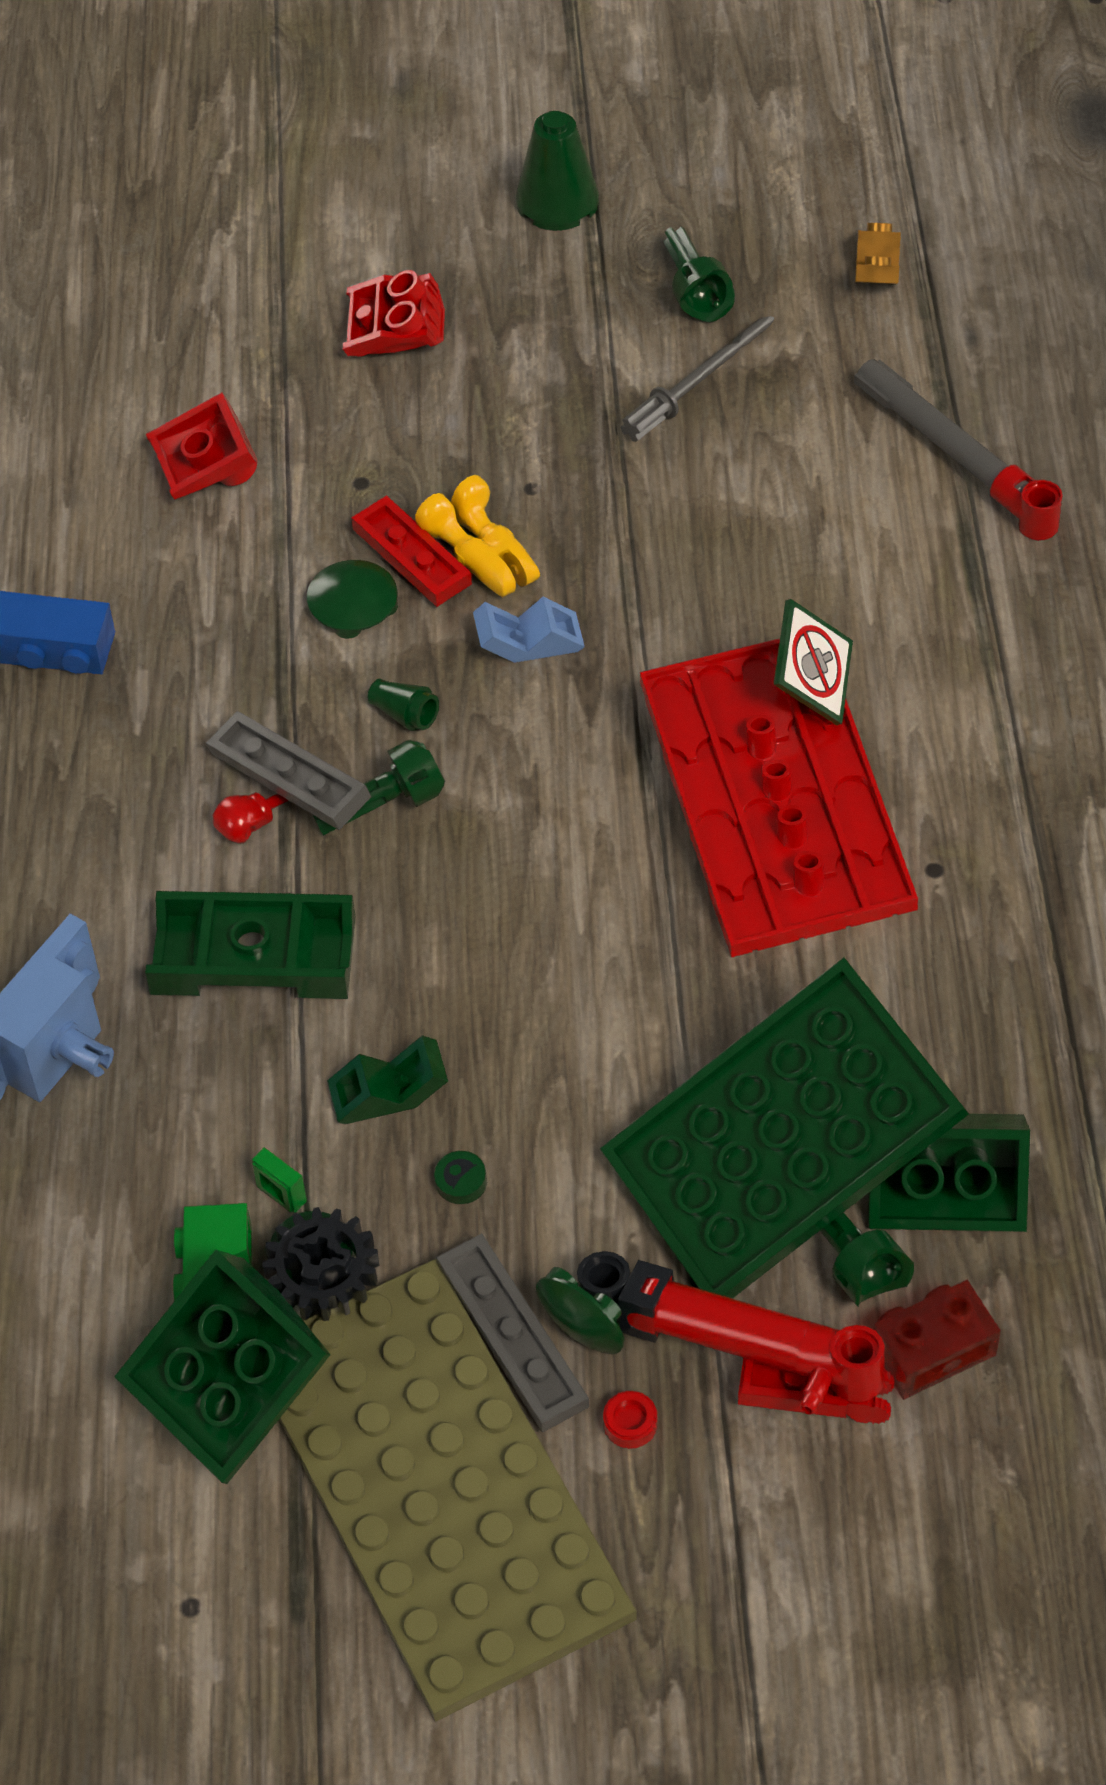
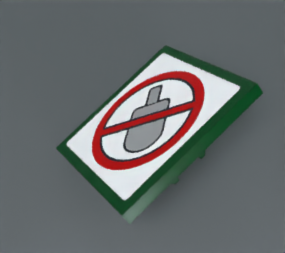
M785 600L774 685L833 724H842L853 640L794 600Z

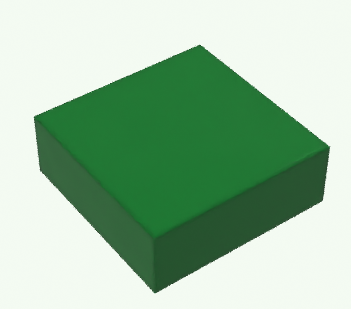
M264 1147L252 1159L256 1185L290 1213L293 1212L295 1214L307 1202L303 1176Z

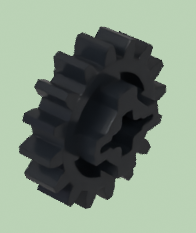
M319 1207L313 1208L312 1219L305 1221L298 1213L293 1214L294 1227L288 1229L278 1225L275 1228L278 1242H266L265 1250L268 1260L262 1262L265 1278L269 1279L268 1282L282 1294L292 1308L299 1305L301 1319L307 1320L313 1310H320L323 1321H329L331 1309L336 1307L345 1316L350 1314L348 1301L353 1298L365 1303L367 1301V1293L364 1285L376 1286L378 1282L375 1268L380 1266L378 1250L374 1249L372 1232H362L360 1219L356 1216L347 1223H344L341 1209L337 1208L332 1212L330 1218H323ZM342 1242L350 1247L356 1258L351 1256V1250L341 1248ZM286 1270L291 1271L292 1277L301 1279L300 1286L289 1277Z

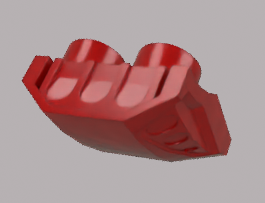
M405 270L395 276L382 275L347 287L350 303L347 342L343 343V350L347 356L362 357L368 354L395 353L425 345L432 347L444 341L445 308L438 283L431 273L418 276L415 271Z

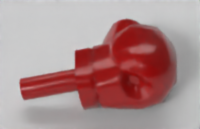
M257 792L249 796H227L218 804L213 813V825L229 841L244 844L252 832L272 822L273 813L271 809L289 800L279 794L265 799Z

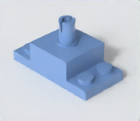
M72 914L66 917L0 993V1100L5 1093L6 1087L10 1085L40 1103L73 1063L90 1072L94 1077H99L104 1074V1070L98 1067V1064L108 1069L113 1060L114 1050L94 1040L102 1031L92 996L100 979V974L87 924Z

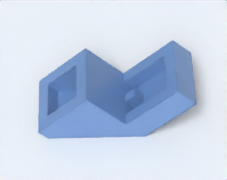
M545 597L539 599L519 617L487 602H484L473 612L481 648L514 663L575 653L585 647L576 612Z

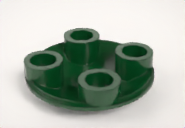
M346 560L329 565L312 579L307 590L308 608L315 619L323 625L334 629L339 637L345 639L354 638L360 634L361 630L381 623L388 616L393 615L398 608L397 585L391 574L383 567L364 560Z
M553 1267L546 1277L541 1278L537 1282L536 1293L541 1304L554 1323L578 1343L601 1353L612 1355L622 1350L625 1338L616 1322L622 1312L610 1297L602 1293H597L593 1297L578 1286L577 1281L570 1273L560 1267Z

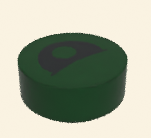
M454 1151L441 1158L436 1165L434 1172L436 1187L439 1194L446 1201L454 1204H468L480 1198L487 1186L486 1169L483 1161L474 1153Z

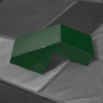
M422 1035L390 1062L358 1054L328 1079L327 1082L337 1121L346 1125L415 1109L448 1082L437 1040Z

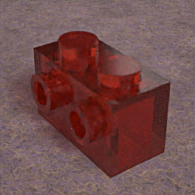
M968 1279L952 1287L948 1284L941 1285L930 1291L923 1301L906 1309L899 1306L888 1310L879 1317L873 1327V1330L882 1337L885 1345L886 1371H891V1374L894 1375V1386L903 1400L996 1356L1001 1333L1000 1328Z

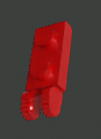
M743 1358L738 1405L804 1413L800 1408V1403L809 1377ZM885 1369L884 1386L878 1395L883 1396V1394H888L894 1389L895 1378L891 1371H886ZM830 1385L823 1402L818 1406L814 1414L846 1418L847 1415L856 1422L880 1424L889 1421L891 1403L877 1396L863 1402L847 1401L839 1397Z

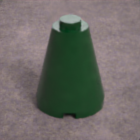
M549 111L539 116L534 123L516 192V205L521 216L524 218L525 214L533 219V225L538 228L552 231L568 230L579 226L580 219L589 213L590 218L595 214L599 204V192L574 118L561 111Z

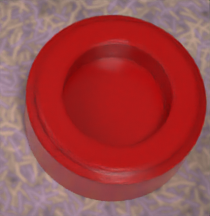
M624 1391L614 1395L605 1405L603 1412L604 1431L609 1440L617 1446L628 1449L644 1446L651 1441L657 1430V1409L653 1401L645 1394L637 1391Z

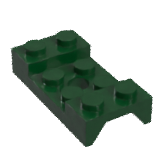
M156 891L157 931L152 963L147 964L145 970L150 995L200 996L201 985L297 987L298 998L348 999L356 918L353 895ZM251 932L259 933L263 936V939L258 944L252 946H245L238 942L239 938L244 934Z

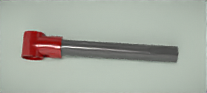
M871 359L861 366L858 373L854 375V383L886 409L891 408L990 488V496L1019 519V530L1024 536L1039 541L1052 538L1058 532L1063 494L1057 484L1047 480H1035L1017 465L1008 466L916 393L909 382L881 360Z

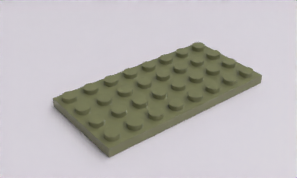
M436 1259L366 1291L367 1301L365 1303L352 1298L348 1301L350 1314L346 1316L336 1307L331 1309L329 1321H323L320 1313L304 1320L305 1324L331 1355L281 1416L279 1422L434 1721L437 1722L637 1620V1611L456 1292L437 1264Z

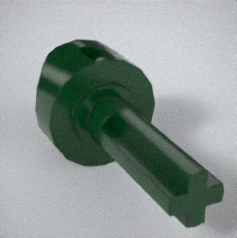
M672 227L668 228L665 231L667 239L663 242L678 268L672 281V292L682 310L690 316L705 322H714L724 317L734 305L735 293L733 282L723 264L713 257H700L683 227L678 228L676 231Z
M407 740L387 751L392 761L389 764L392 771L384 772L363 783L366 785L371 798L347 823L397 798L402 792L406 798L411 797L416 807L439 796L445 780L431 752L426 749L424 743ZM313 815L323 836L336 829Z
M844 1212L820 1230L839 1254L832 1268L833 1278L858 1307L861 1302L871 1297L907 1287L911 1282L914 1274V1262L886 1231L876 1229L862 1233Z

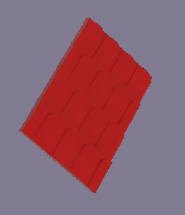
M780 639L640 672V684L645 696V703L686 819L690 838L704 874L708 893L731 958L752 953L753 950L760 951L799 941L800 938L807 939L846 929L847 926L854 927L893 917L894 914L901 915L918 910V897L847 700L845 699L843 722L840 725H835L774 685Z

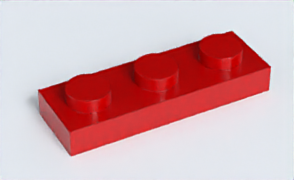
M387 495L351 517L353 530L436 607L472 585L471 572L428 532L421 529Z

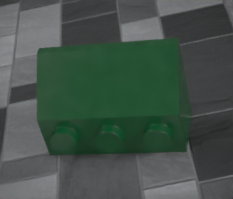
M969 1113L967 1117L868 1193L869 1229L1027 1232L1030 1128L1024 1114Z

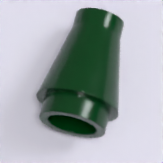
M379 678L371 684L367 698L369 704L378 707L410 731L428 729L438 715L439 699L436 695L432 694L429 687L389 682Z

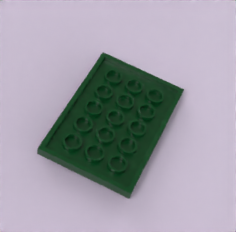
M843 957L608 1141L600 1150L699 1289L733 1299L967 1117L969 1113L845 957Z

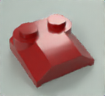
M223 392L146 434L171 488L169 491L174 500L219 481L226 486L240 485L250 479L257 468V458L247 435Z

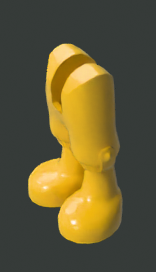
M472 475L464 479L457 486L451 502L442 493L433 494L428 497L418 508L415 514V521L421 529L428 532L433 538L442 539L454 548L456 559L489 589L503 598L515 592L516 583L523 587L538 580L540 572L526 549L514 537L513 533L505 526L497 525L489 520L485 512L490 497L489 486L479 475ZM461 526L467 528V529H468L470 532H472L477 538H474L473 536L468 535V534L462 529Z

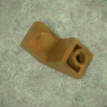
M867 223V231L858 230L855 282L898 284L901 232H892L893 224Z

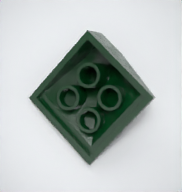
M216 1249L114 1377L221 1483L228 1484L331 1354L282 1294L244 1258Z

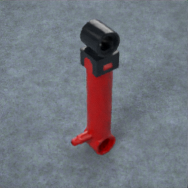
M602 1251L592 1253L585 1257L578 1266L577 1281L579 1287L593 1297L597 1293L605 1294L619 1306L622 1314L616 1322L620 1323V1329L624 1334L656 1343L660 1333L809 1377L800 1403V1408L805 1414L810 1415L816 1412L818 1406L823 1402L830 1385L839 1397L853 1402L868 1401L876 1397L883 1389L885 1380V1345L882 1337L875 1330L867 1326L852 1325L841 1330L674 1282L672 1269L641 1260L637 1261L630 1275L627 1261L614 1252Z

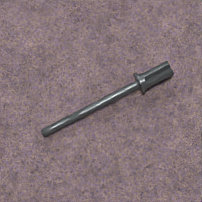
M761 317L740 333L732 343L725 345L669 391L663 387L654 388L650 392L649 399L622 419L624 423L621 426L623 434H629L632 441L636 442L664 419L674 418L679 412L677 401L734 356L742 346L749 344L773 323L774 317Z

